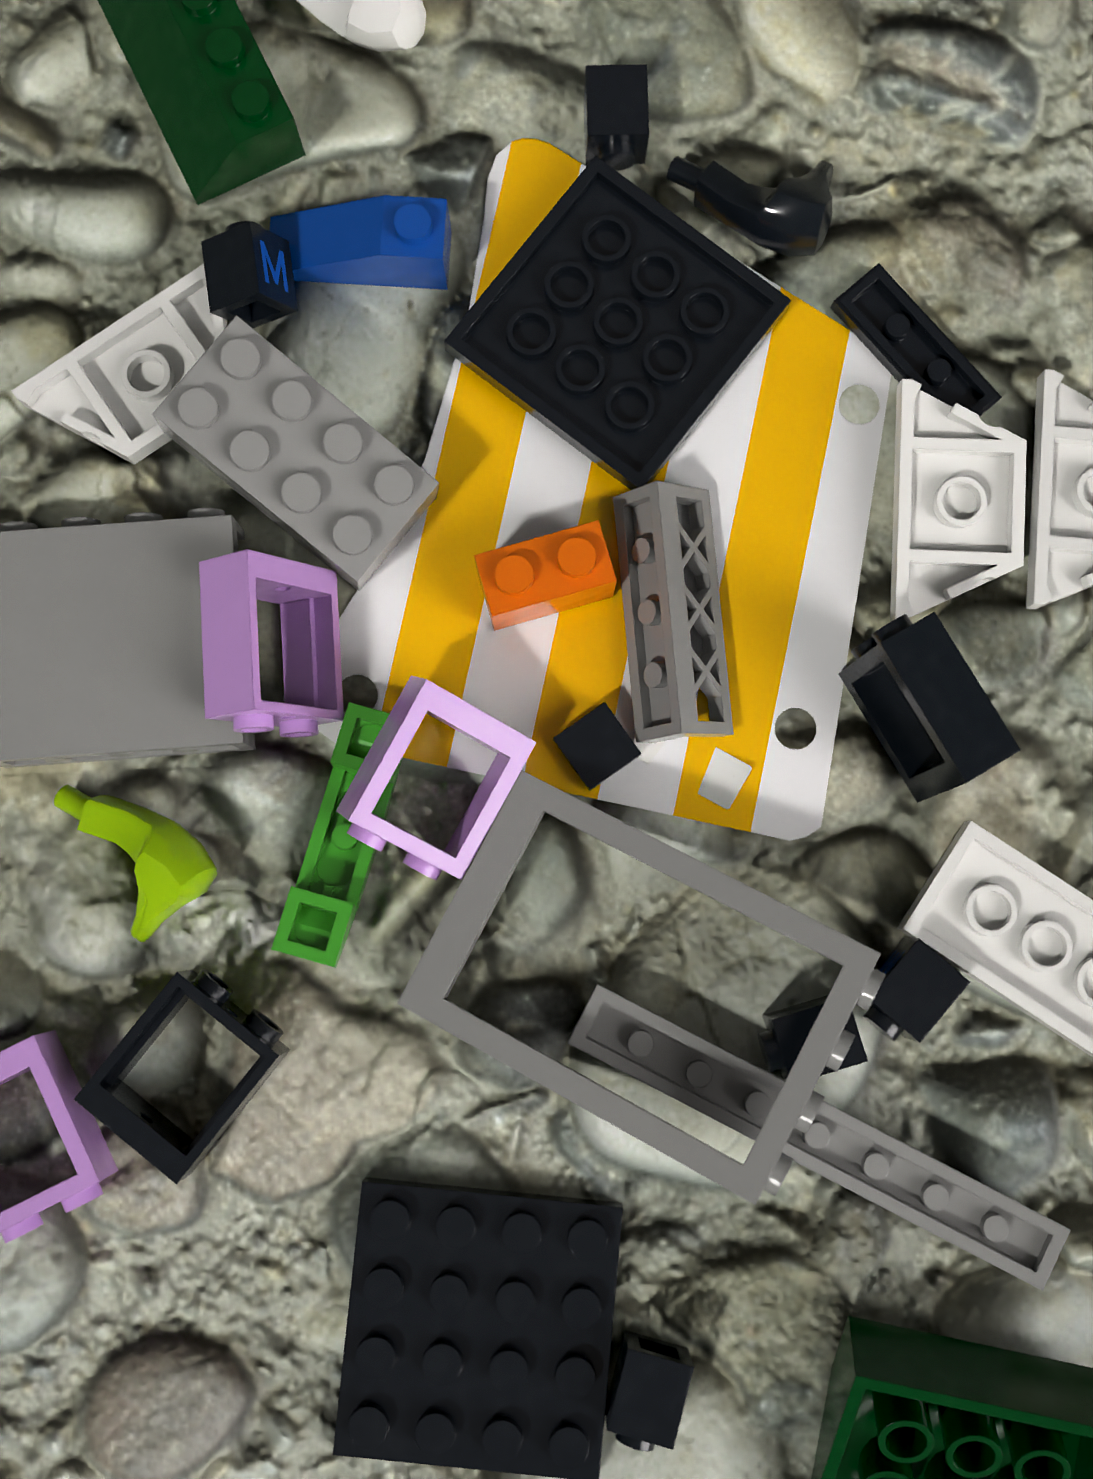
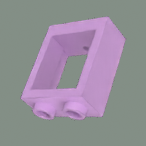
M249 549L200 561L205 719L232 721L233 731L239 733L267 732L274 730V726L279 727L281 737L290 738L315 736L319 734L318 725L343 721L337 571ZM257 600L280 604L284 703L261 700Z
M411 675L336 811L352 822L347 834L364 844L382 851L388 841L408 852L403 863L436 881L442 870L462 880L537 742L431 681ZM426 713L497 753L444 851L372 813Z
M55 1030L33 1035L0 1051V1085L29 1071L32 1072L77 1174L5 1210L2 1209L0 1204V1233L5 1243L44 1224L39 1212L60 1201L65 1213L101 1196L104 1193L99 1182L119 1171L95 1117L74 1100L82 1088Z

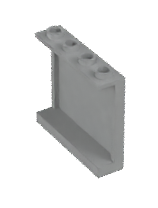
M197 508L188 511L187 518L163 520L162 515L139 512L126 515L123 523L101 524L100 520L95 518L71 517L61 521L62 527L38 529V525L34 523L19 521L0 524L1 767L13 768L256 750L255 733L234 732L232 721L205 719L199 562L238 552L237 540H245L244 530L232 515H225V511L217 508Z

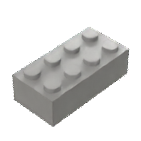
M237 315L152 413L165 434L328 567L337 571L339 576L358 591L437 498L439 482Z

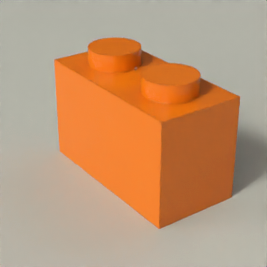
M599 520L474 555L477 574L494 631L612 598L617 583Z

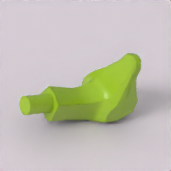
M70 785L63 786L57 792L54 798V806L80 820L77 830L116 843L135 862L134 872L138 886L136 914L130 932L132 937L138 941L145 942L162 922L184 905L207 892L217 877V868L202 843L177 822L148 808L111 795H99L91 798Z

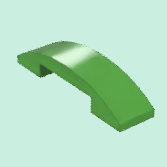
M349 702L330 763L333 768L296 886L290 887L271 950L336 968L377 851L347 834L352 822L348 821L336 810L390 713ZM402 758L372 813L385 820Z

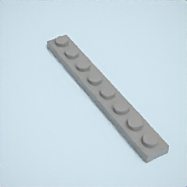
M597 983L568 1039V1044L754 1141L785 1083L781 1078ZM825 1101L822 1102L808 1132L804 1133L794 1127L782 1151L784 1154L792 1157L793 1161L1042 1291L1071 1231L1051 1218Z

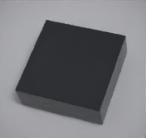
M605 702L553 738V741L589 792L642 754Z

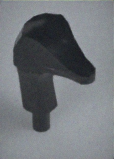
M676 156L668 168V180L695 192V207L758 246L785 256H815L822 246L831 224L832 196L829 188L833 177V165L824 160L820 161L807 174L785 179L776 188L760 187L746 183L715 161L711 162L706 168H703Z

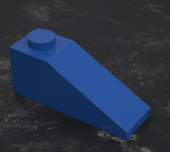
M382 195L270 217L269 231L289 241L294 281L448 290L452 231L447 199Z

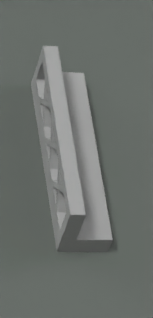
M657 480L613 497L636 743H656L681 737H724L734 735L709 490ZM677 504L688 505L691 529L689 534L685 532L678 521ZM686 564L695 575L697 592L694 596L685 585L683 568ZM692 626L702 639L703 653L700 658L691 647L689 631ZM699 688L708 699L710 721H698L696 693Z

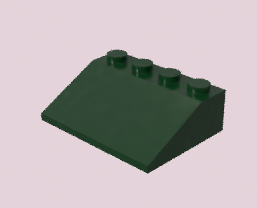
M848 1316L831 1368L811 1479H1093V1368Z

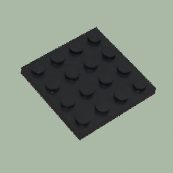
M595 156L444 340L445 350L627 488L633 490L653 481L785 314L791 299Z
M365 1177L361 1186L333 1455L563 1479H599L623 1215L622 1202Z

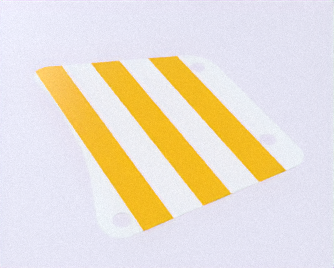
M530 138L512 141L496 155L487 179L484 220L469 310L586 168L585 165L550 143ZM746 266L791 299L788 310L652 481L658 480L709 490L734 735L724 737H681L666 740L649 765L636 758L589 792L555 744L553 738L605 702L632 741L635 739L613 497L631 490L456 358L427 453L421 466L423 470L439 482L437 498L359 591H356L341 615L339 630L342 681L352 675H363L369 678L375 684L378 691V699L373 709L390 713L411 675L427 679L537 742L522 771L569 794L788 841L809 836L819 829L824 821L845 685L838 673L848 666L892 374L852 331ZM853 385H864L871 388L879 399V411L876 417L865 424H854L842 416L839 409V399L842 392ZM677 504L678 521L685 532L689 534L691 529L688 505ZM599 520L617 579L613 597L494 631L477 574L474 555ZM686 564L683 568L684 581L694 596L697 592L696 579ZM692 626L689 631L691 647L700 658L703 653L702 639ZM699 688L696 693L698 721H710L708 699ZM790 708H800L807 711L816 723L814 740L802 749H790L783 746L775 734V722L778 716ZM426 713L403 758L486 775L497 753ZM343 721L318 725V731L336 743ZM716 747L752 767L750 774L729 809H724L698 794Z

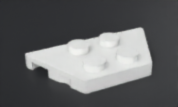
M204 263L13 389L12 392L25 407L134 465L171 441L172 438L163 432L152 413L227 327L226 319L210 313Z
M1045 369L1037 377L1026 609H1038L1093 587V400L1061 383L1064 375L1049 369Z
M902 379L897 385L890 622L904 614H907L908 618L1024 566L1027 440L1000 426L992 427L985 424L978 414L958 403L950 406L920 390L922 384L913 379Z

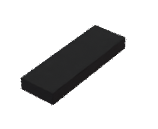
M879 263L833 301L830 307L833 312L898 382L902 379H913L922 384L920 390L950 406L958 403L978 414L979 417L1002 398Z

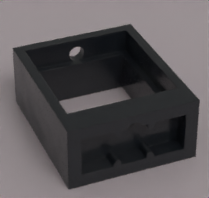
M935 611L912 624L907 614H904L874 632L871 638L851 650L856 661L838 673L917 803L968 783L1021 750Z
M204 968L199 974L194 970L176 972L74 1098L76 1102L175 1184H178L193 1173L290 1051L287 1046L279 1041L284 1033L276 1023L255 1009L249 1015L229 1000L230 996L234 993L231 987L217 975ZM189 998L260 1055L194 1140L123 1082L125 1077Z

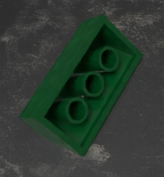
M98 0L197 205L306 156L294 117L235 0Z

